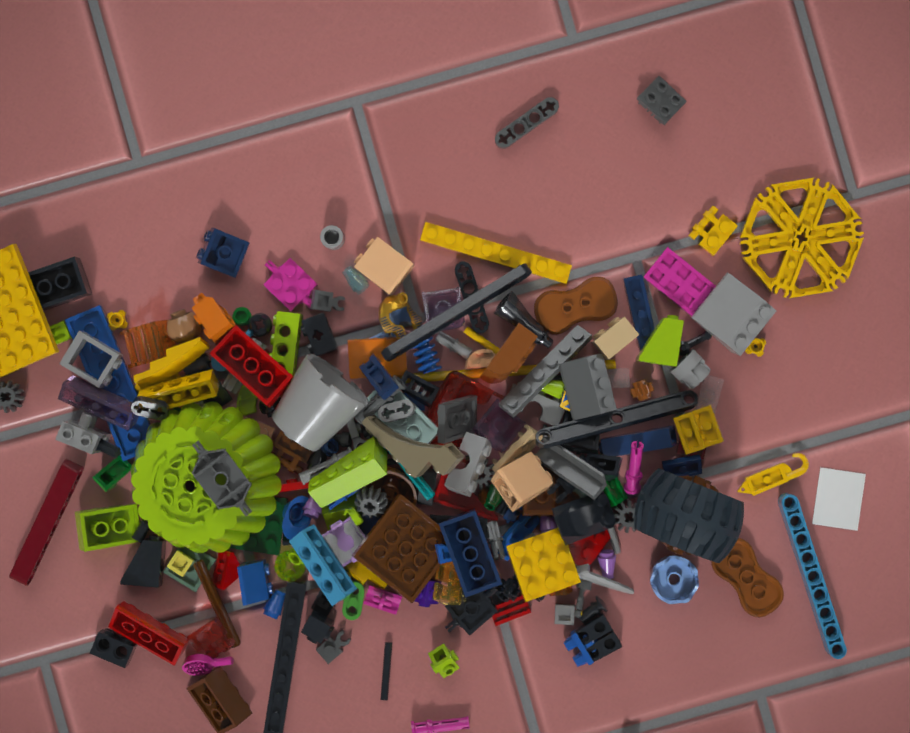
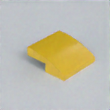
M712 405L673 418L686 455L724 442Z

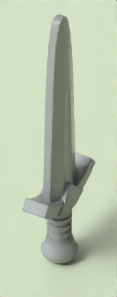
M589 564L576 567L579 578L620 592L634 594L632 588L590 572Z

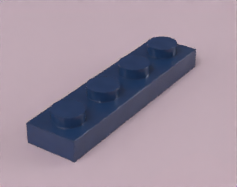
M642 274L623 278L633 327L639 334L636 337L639 352L655 329Z

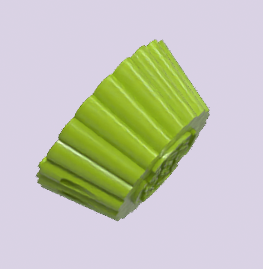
M212 401L205 403L202 407L194 402L186 404L180 412L169 410L167 417L161 420V423H152L148 427L145 440L140 441L136 446L135 461L131 466V483L133 485V501L140 505L138 508L139 516L148 521L151 531L163 537L177 548L187 547L198 554L204 553L208 549L222 553L227 551L231 544L244 545L249 540L250 533H258L263 530L266 522L265 516L271 515L276 510L277 504L273 496L280 492L282 485L280 478L276 475L280 469L279 458L271 453L273 449L272 440L269 436L260 434V426L256 420L252 418L243 419V414L235 407H227L223 410L220 404ZM198 440L207 451L226 448L227 453L248 481L252 483L245 498V503L252 512L248 513L246 517L240 508L236 506L218 509L193 476L192 471L199 459V454L192 445ZM217 474L216 482L224 485L227 481L224 474ZM192 480L196 487L194 491L186 489L185 484L187 481Z

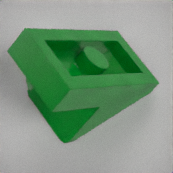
M119 455L92 478L106 492L114 488L122 478L131 472L132 465L127 460L123 461L121 455Z

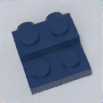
M216 228L207 230L203 238L206 241L204 248H200L196 255V258L199 259L198 263L236 278L250 242Z

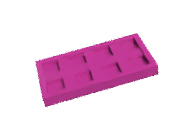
M668 247L643 276L646 281L691 317L716 287V285Z

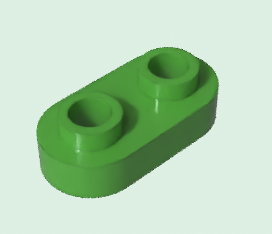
M358 581L352 582L359 589V592L357 594L351 593L343 602L342 613L348 620L357 619L362 612L365 588ZM354 606L356 611L354 613L350 612L349 607Z

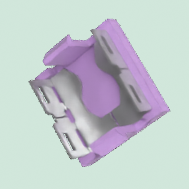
M349 517L343 522L341 520L335 522L330 526L331 529L322 534V537L342 567L357 561L352 557V554L365 539V535L360 527Z

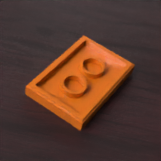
M397 337L347 340L349 378H367L359 366L367 363L372 354L379 358L391 376H403L407 370L406 352L389 362L381 354L387 346L398 340Z

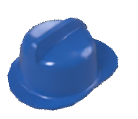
M298 496L288 502L283 508L282 530L285 537L289 540L309 527L312 518L303 515V507L309 499L308 497Z

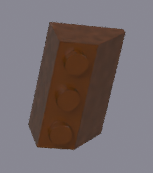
M220 666L186 688L217 733H225L237 727L253 714L248 703L243 700L238 689L232 684L227 673Z

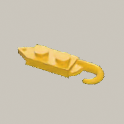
M801 453L792 454L793 458L798 457L802 460L803 464L800 468L792 471L785 463L776 464L745 477V481L737 492L754 496L799 477L808 470V459Z

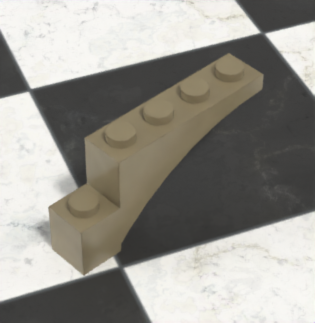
M375 415L368 416L362 421L366 431L374 435L379 440V444L392 454V458L396 462L401 463L406 473L414 478L422 476L431 465L442 476L451 473L465 457L452 442L445 445H433L412 440L392 430Z

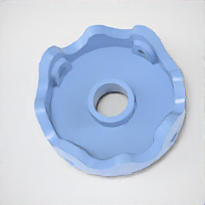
M666 556L657 561L650 573V585L656 596L668 604L687 603L692 599L699 587L698 570L689 560L682 556ZM677 574L679 576L678 583L670 584V575Z

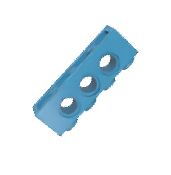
M314 524L299 532L289 541L332 606L357 590Z

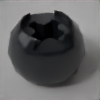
M256 313L249 319L248 328L254 336L264 337L272 329V320L264 313ZM261 320H263L262 324L265 325V327L260 328L258 330L256 322H260Z

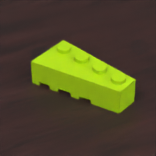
M375 436L309 480L308 493L321 508L387 475V450L379 444V440Z

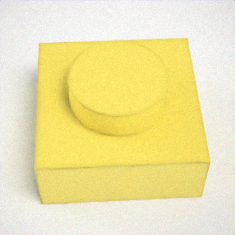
M177 550L167 567L184 577L194 559Z

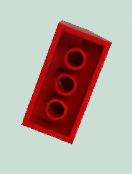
M237 325L209 353L269 408L284 393L293 379V376Z
M125 601L116 606L108 626L110 629L175 666L190 641L184 634L174 631L167 624L157 621L150 614L140 611L134 605L128 604Z

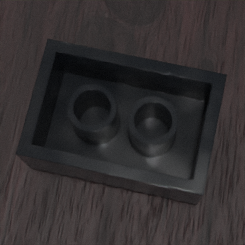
M74 256L28 272L43 311L92 295L82 261L78 257Z

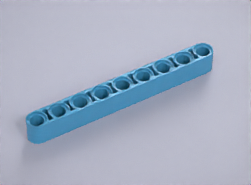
M783 493L778 498V506L824 648L833 658L841 659L846 655V645L799 500L792 494ZM790 497L792 499V505L790 507H785L784 501L786 498ZM793 516H797L798 523L792 526L790 520ZM803 534L804 541L797 544V536ZM809 552L810 559L807 562H803V554ZM811 571L816 572V577L813 580L808 579V574ZM821 589L822 595L819 598H815V591ZM823 608H827L826 616L821 617L820 611ZM829 626H833V633L827 635L826 629ZM838 644L840 647L839 651L832 653V647Z

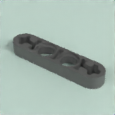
M548 97L503 128L495 136L496 146L501 149L510 147L551 118L558 111V101L555 98ZM547 102L550 104L554 103V111L547 110L544 113L547 116L544 117L538 108L541 107L544 110L547 107ZM531 113L539 114L540 120L537 123L530 121L529 115ZM516 124H522L524 132L517 134L514 132L513 127ZM510 129L515 139H512V136L507 139V144L499 143V136L506 137L509 134L507 130Z

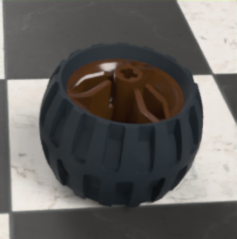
M658 468L648 478L638 496L634 513V528L661 541L662 544L667 546L666 549L674 553L683 555L685 551L688 555H696L720 563L730 553L740 535L744 518V502L720 493L715 486L711 485L712 482L695 476L692 482V477L677 476Z

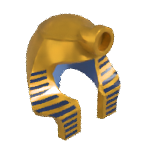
M404 292L386 297L381 302L378 312L379 321L384 332L389 333L391 337H397L398 340L406 335L404 327L399 325L400 322L412 323L414 330L422 326V318L408 305V297Z

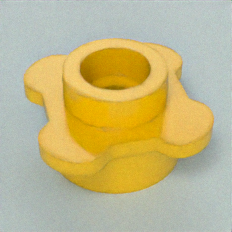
M124 310L107 314L111 330L127 328L128 322L125 320L126 312Z
M755 338L745 352L761 357L764 354L763 350L766 340L764 338Z

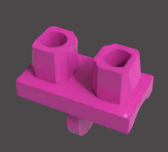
M369 585L363 604L396 615L402 596Z

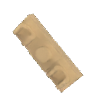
M525 425L524 427L527 429V432L525 434L518 432L520 439L512 444L505 453L499 452L501 459L499 461L494 458L492 459L494 464L492 470L496 473L497 470L529 453L536 446L535 437L538 431L534 430L531 426ZM543 435L539 436V440L541 441L543 439Z

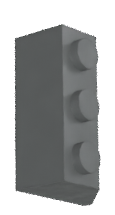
M603 353L559 364L573 420L617 409Z

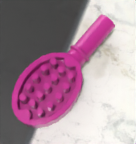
M194 654L184 659L182 670L189 675H206L211 672L213 667L232 665L234 659L233 657L212 659L204 654Z

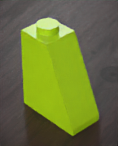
M667 315V318H662L637 355L636 361L677 367L684 320H679V316Z

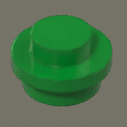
M245 307L235 309L232 315L234 322L239 326L248 325L249 319L252 317L250 310Z

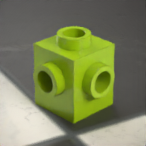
M445 644L428 653L432 661L430 665L436 674L439 672L443 678L452 675L460 668L457 663L459 660L454 650L450 651Z

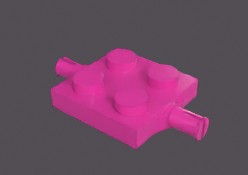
M291 258L279 267L271 260L268 263L266 262L265 266L272 272V275L263 285L290 312L302 303L311 308L309 296L318 284Z

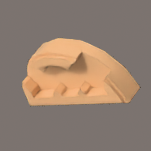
M488 349L474 351L467 358L465 369L487 368L495 354L492 350Z

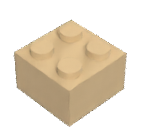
M625 317L614 318L607 324L609 326L607 330L601 329L592 336L594 340L591 343L600 353H603L605 360L612 358L639 336L638 332Z

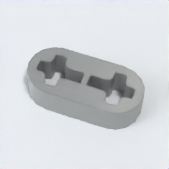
M400 400L381 406L378 416L384 422H394L413 416L416 407L412 401ZM405 403L410 406L407 414L404 411L399 412V409L404 408ZM386 409L389 411L395 410V413L390 414L389 418L383 415Z

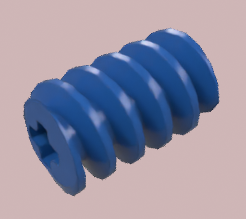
M433 336L412 348L417 349L413 355L420 357L415 362L416 364H422L418 371H424L423 374L442 368V366L436 365L440 359L433 357L438 352L431 350L436 346L435 343H429Z

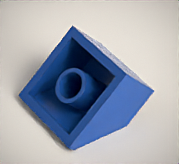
M266 559L241 563L237 569L243 606L268 600L271 594H273V585L268 579V575L271 573L269 563L266 564Z

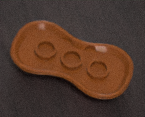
M591 277L574 289L566 291L550 290L539 295L534 303L535 318L544 327L545 332L548 331L552 335L561 334L582 321H603L610 318L617 310V294L608 279Z
M738 538L730 553L720 563L711 561L714 572L734 587L742 608L749 615L758 618L767 616L782 603L784 591L781 583L760 567L752 546L744 539Z

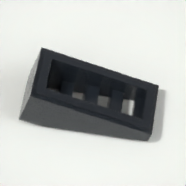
M406 370L401 380L405 384L407 379L410 378L411 382L408 387L406 386L404 390H401L423 405L430 407L440 388ZM414 382H416L418 385L415 390H412L411 388ZM422 386V387L424 388V390H423V392L420 394V393H418V391H419L420 387ZM427 390L431 392L428 398L425 397Z

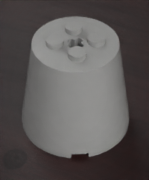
M307 354L273 411L272 419L289 439L294 440L309 450L317 451L369 403L368 398L353 381L347 382L342 377L344 373L335 366L314 354H310V356Z

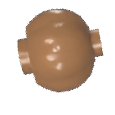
M182 309L170 314L172 318L167 320L166 332L171 340L177 343H185L195 339L200 334L202 324L199 325L193 317L195 313H186V310Z

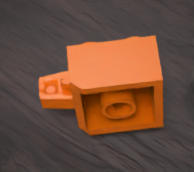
M200 293L193 298L195 303L192 307V310L195 312L193 317L199 325L202 324L205 328L203 330L205 335L217 345L236 323L227 310L218 304L213 297H206L203 293Z

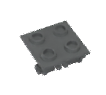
M660 76L637 97L638 104H641L645 109L648 108L647 112L651 111V116L655 115L654 118L659 121V124L662 123L663 125L687 102Z

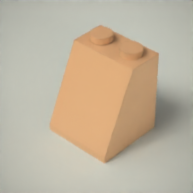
M379 237L375 240L372 238L366 245L368 250L364 255L360 253L355 259L354 263L356 265L354 268L391 296L415 266Z
M532 452L497 470L491 479V482L512 512L549 489L553 484L551 474L543 469L541 460Z

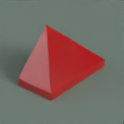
M227 550L218 553L212 580L215 587L221 590H225L239 578L237 567L240 563L234 552Z

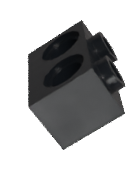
M105 628V630L102 629L98 632L89 654L126 668L132 659L137 644L124 636L116 635L114 630ZM102 639L109 641V647L102 645ZM120 646H124L127 649V655L120 653Z

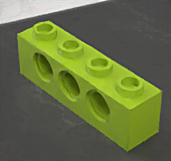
M277 311V315L273 317L275 333L271 335L270 340L273 350L269 355L279 364H283L286 370L294 377L297 368L301 335L300 326H302L303 314ZM285 326L290 328V334L287 337L282 335V329ZM283 345L288 348V353L285 356H282L279 352L280 347Z

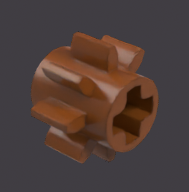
M646 379L632 383L633 388L629 389L632 398L637 397L638 401L652 397L651 392L655 391L652 382L647 383Z

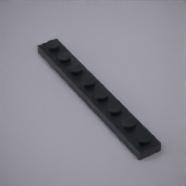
M287 582L263 733L284 732L306 594V583Z

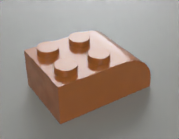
M518 323L479 378L487 383L497 384L506 380L512 372L516 373L537 345L534 341L538 336Z

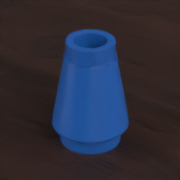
M275 589V592L263 608L265 609L263 614L278 619V616H281L285 593Z

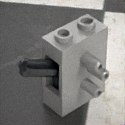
M86 412L82 413L80 420L62 421L55 439L90 454L103 452L113 458H117L122 453L120 451L121 448L109 443L111 433L94 427L98 416L95 414L90 415Z

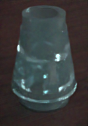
M352 266L347 267L342 272L352 291L358 295L369 287L368 279L352 268Z

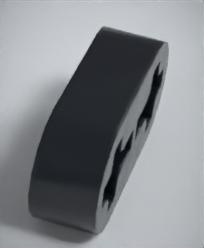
M138 396L134 398L131 410L138 416L163 420L168 415L169 405L163 400ZM139 403L142 404V409L139 408ZM158 407L162 408V413L158 412Z

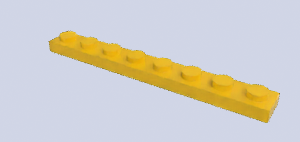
M425 222L420 241L513 269L526 263L532 271L531 274L567 284L572 265L428 222Z

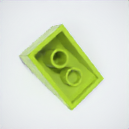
M137 504L75 511L79 549L84 552L138 542L132 538V535L139 526Z

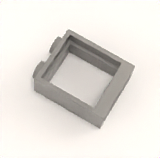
M79 331L59 364L98 388H104V386L110 384L113 378L111 376L113 371L117 370L122 364L123 360L121 358L123 354L85 331ZM87 341L112 356L99 379L73 365Z

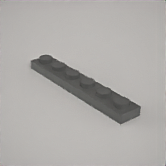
M577 325L499 403L500 408L514 418L560 372L559 364L571 361L593 339L592 335Z

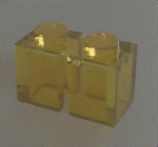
M452 561L442 563L436 571L435 579L448 585L446 587L439 582H435L433 600L443 605H461L462 587L459 586L460 581Z

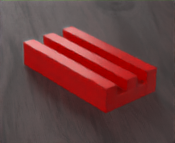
M523 594L519 595L514 602L510 599L508 602L503 601L495 605L499 609L523 600L521 604L494 614L492 618L495 626L531 613L528 602H525ZM523 607L526 608L525 610H522L520 612L497 620V617L508 614Z

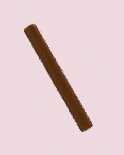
M200 559L194 562L193 566L231 648H235L241 644V641L204 560Z

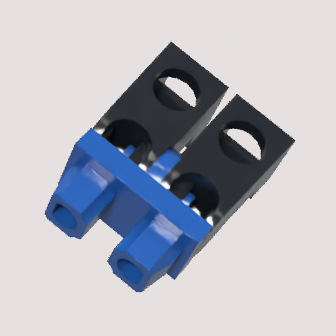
M603 612L576 630L571 631V635L563 641L568 651L575 647L579 648L580 652L572 657L577 667L586 663L591 665L595 661L623 647Z

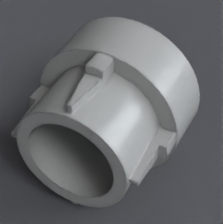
M692 349L678 361L677 367H673L670 372L678 381L684 383L689 389H693L708 376L711 369L705 364L706 361Z

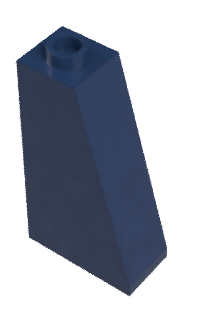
M671 425L600 439L599 451L600 454L608 456L631 454V444L634 441H637V448L639 447V441L644 444L643 452L671 448L678 444L675 426Z

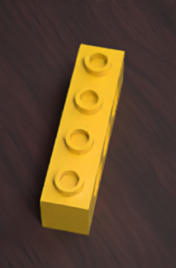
M211 369L140 388L138 396L163 400L171 409L216 397L219 383L214 370Z

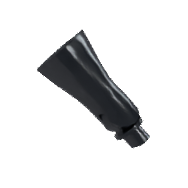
M513 291L509 292L498 304L494 314L514 326L520 323L538 336L534 341L535 343L543 344L548 349L553 343V340L548 336L549 332H545L544 327L530 315Z

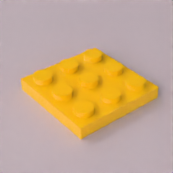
M558 528L506 546L525 602L581 583L569 547L564 544Z

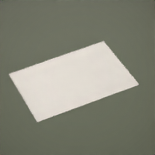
M820 467L812 524L858 531L866 474Z

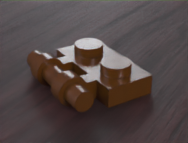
M280 430L273 443V446L279 450L277 454L273 451L271 452L279 458L280 465L288 468L289 472L297 474L302 473L304 468L298 466L299 461L307 464L313 453L312 450L289 439L282 430ZM284 452L294 457L292 462L282 457Z

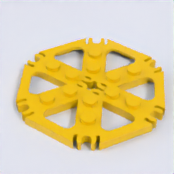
M814 178L772 184L769 185L770 187H766L765 190L768 196L764 197L759 193L754 198L739 238H747V240L739 242V245L746 244L748 247L746 251L741 252V255L750 254L749 257H742L770 292H772L774 285L776 287L773 290V294H777L780 288L783 289L784 298L789 295V291V298L832 292L833 290L830 286L834 290L837 289L835 280L839 279L841 283H845L849 279L864 237L856 238V236L863 235L864 232H857L855 230V227L861 225L862 222H853V220L861 218L833 184L830 186V183L826 182L824 187L821 188L819 186V178L814 181L813 185ZM803 188L807 195L799 217H797L781 198V193L786 190ZM832 199L845 214L844 221L817 226L826 200ZM758 211H766L782 231L754 235L751 229ZM803 233L806 241H802L799 244V239L796 237ZM847 241L850 244V250L844 265L838 267L821 245ZM785 251L777 275L774 278L768 277L757 264V257L762 254ZM804 259L821 278L820 285L802 289L796 287L795 283Z

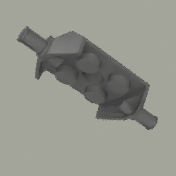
M198 440L192 445L199 454V459L192 471L193 476L218 509L236 506L240 508L246 517L248 513L252 512L245 503V498L252 483L248 481L227 453L226 448L207 451ZM217 474H224L227 481L224 485L216 482Z

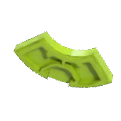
M244 385L237 397V409L246 416L257 412L256 404L258 397Z

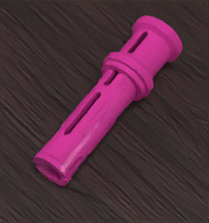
M637 441L631 444L629 469L625 473L627 481L624 484V491L631 495L638 494L641 491L640 481L643 475L640 469L644 444L640 441L638 448Z
M468 716L440 721H432L430 719L417 723L411 721L412 733H438L470 729Z

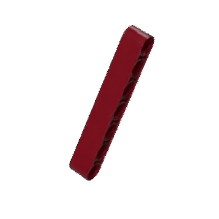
M68 459L63 461L11 570L9 578L25 586H28L32 581L83 473V466Z

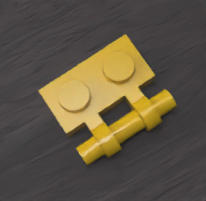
M715 206L704 212L703 218L692 227V232L688 235L693 240L698 235L701 236L703 239L698 245L712 256L717 253L738 227L737 224L724 214L717 219L714 216L718 211ZM709 222L712 223L711 229L708 232L704 231L705 226Z

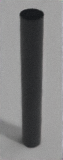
M385 642L380 700H388L392 642Z

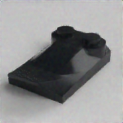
M603 492L595 500L587 495L552 508L554 519L565 545L614 527L616 521L609 499Z

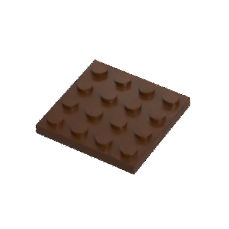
M398 494L352 554V557L406 600L413 603L441 566L438 563L435 544L446 545L440 526L402 494Z

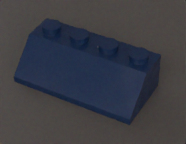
M475 508L439 523L465 597L502 584Z

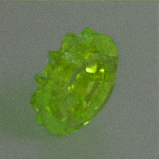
M285 551L275 561V572L282 580L295 581L303 575L305 565L304 563L300 565L294 564V570L284 571L287 566L286 561L291 563L288 557L290 551Z

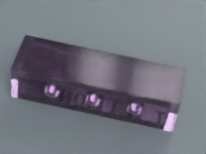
M73 375L62 384L58 396L59 400L125 430H129L137 423L139 416L135 415L131 410L132 401L105 389L98 388Z

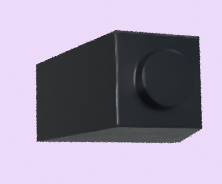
M149 535V538L144 539L124 573L120 585L155 588L162 586L166 540L161 539V536Z

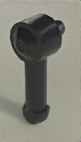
M704 331L703 334L687 342L681 341L679 355H686L690 348L710 340L712 335Z

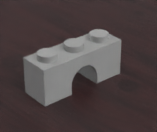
M512 384L509 393L517 386L516 384ZM540 391L531 400L541 405L542 413L539 420L553 426L558 425L565 411L559 407L561 399L553 397L551 400L545 397L546 393Z
M469 432L465 433L459 450L464 455L470 457V462L464 469L454 468L449 473L444 484L449 490L468 497L471 496L472 492H475L479 474L481 475L484 471L486 457H489L492 451V444L487 438Z

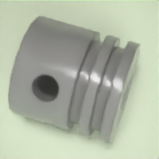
M330 225L321 231L320 239L326 248L337 250L343 246L345 236L340 228Z

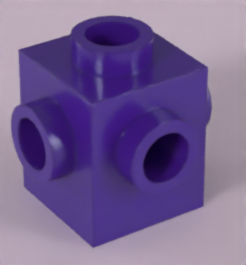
M429 580L415 599V602L419 603L418 606L430 607V604H438L441 581Z

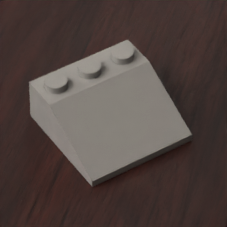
M727 272L691 318L730 352L741 356L775 314L776 310L763 298Z

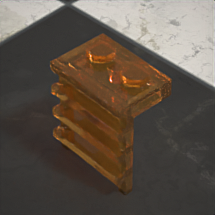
M167 320L153 321L120 331V335L125 337L131 361L128 369L166 357V349L176 346L175 342L168 337ZM141 330H142V333H143V337H144V341H145V345H146V349H147V353H148L149 359H147V355H146V351H145V347H144V343H143V338H142ZM132 332H133V335H134V339H135V343H136V347H137V351H138V355H139L140 362L138 361V357H137V353H136V349H135V345H134V340H133Z

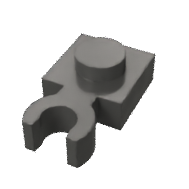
M313 290L310 309L331 312L332 307L336 311H343L344 308L338 306V301L345 300V297L337 296L333 298L332 292Z
M344 630L338 633L336 640L329 637L328 640L316 649L327 664L331 663L343 652L341 646H346L350 643L351 638H348L346 641L341 640V635L345 633Z

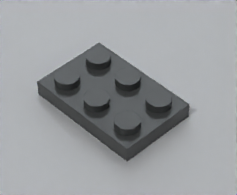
M468 395L439 404L437 411L438 443L446 444L463 438L466 432L476 433L477 395Z

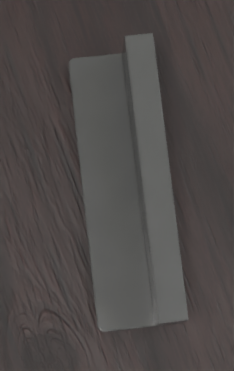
M546 435L543 436L544 443L549 441V437ZM561 445L546 449L541 448L535 454L539 457L543 466L594 500L607 486L605 475Z

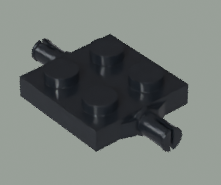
M493 587L465 597L464 592L461 591L445 605L453 619L445 626L448 629L447 631L451 632L459 626L469 636L499 611L490 598L498 591V588Z

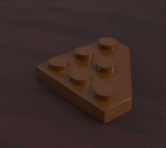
M541 464L543 469L551 474L554 484L559 476ZM559 486L553 494L549 495L547 489L522 506V516H554L552 508L579 499L580 496L574 491L557 504L555 500L564 490Z

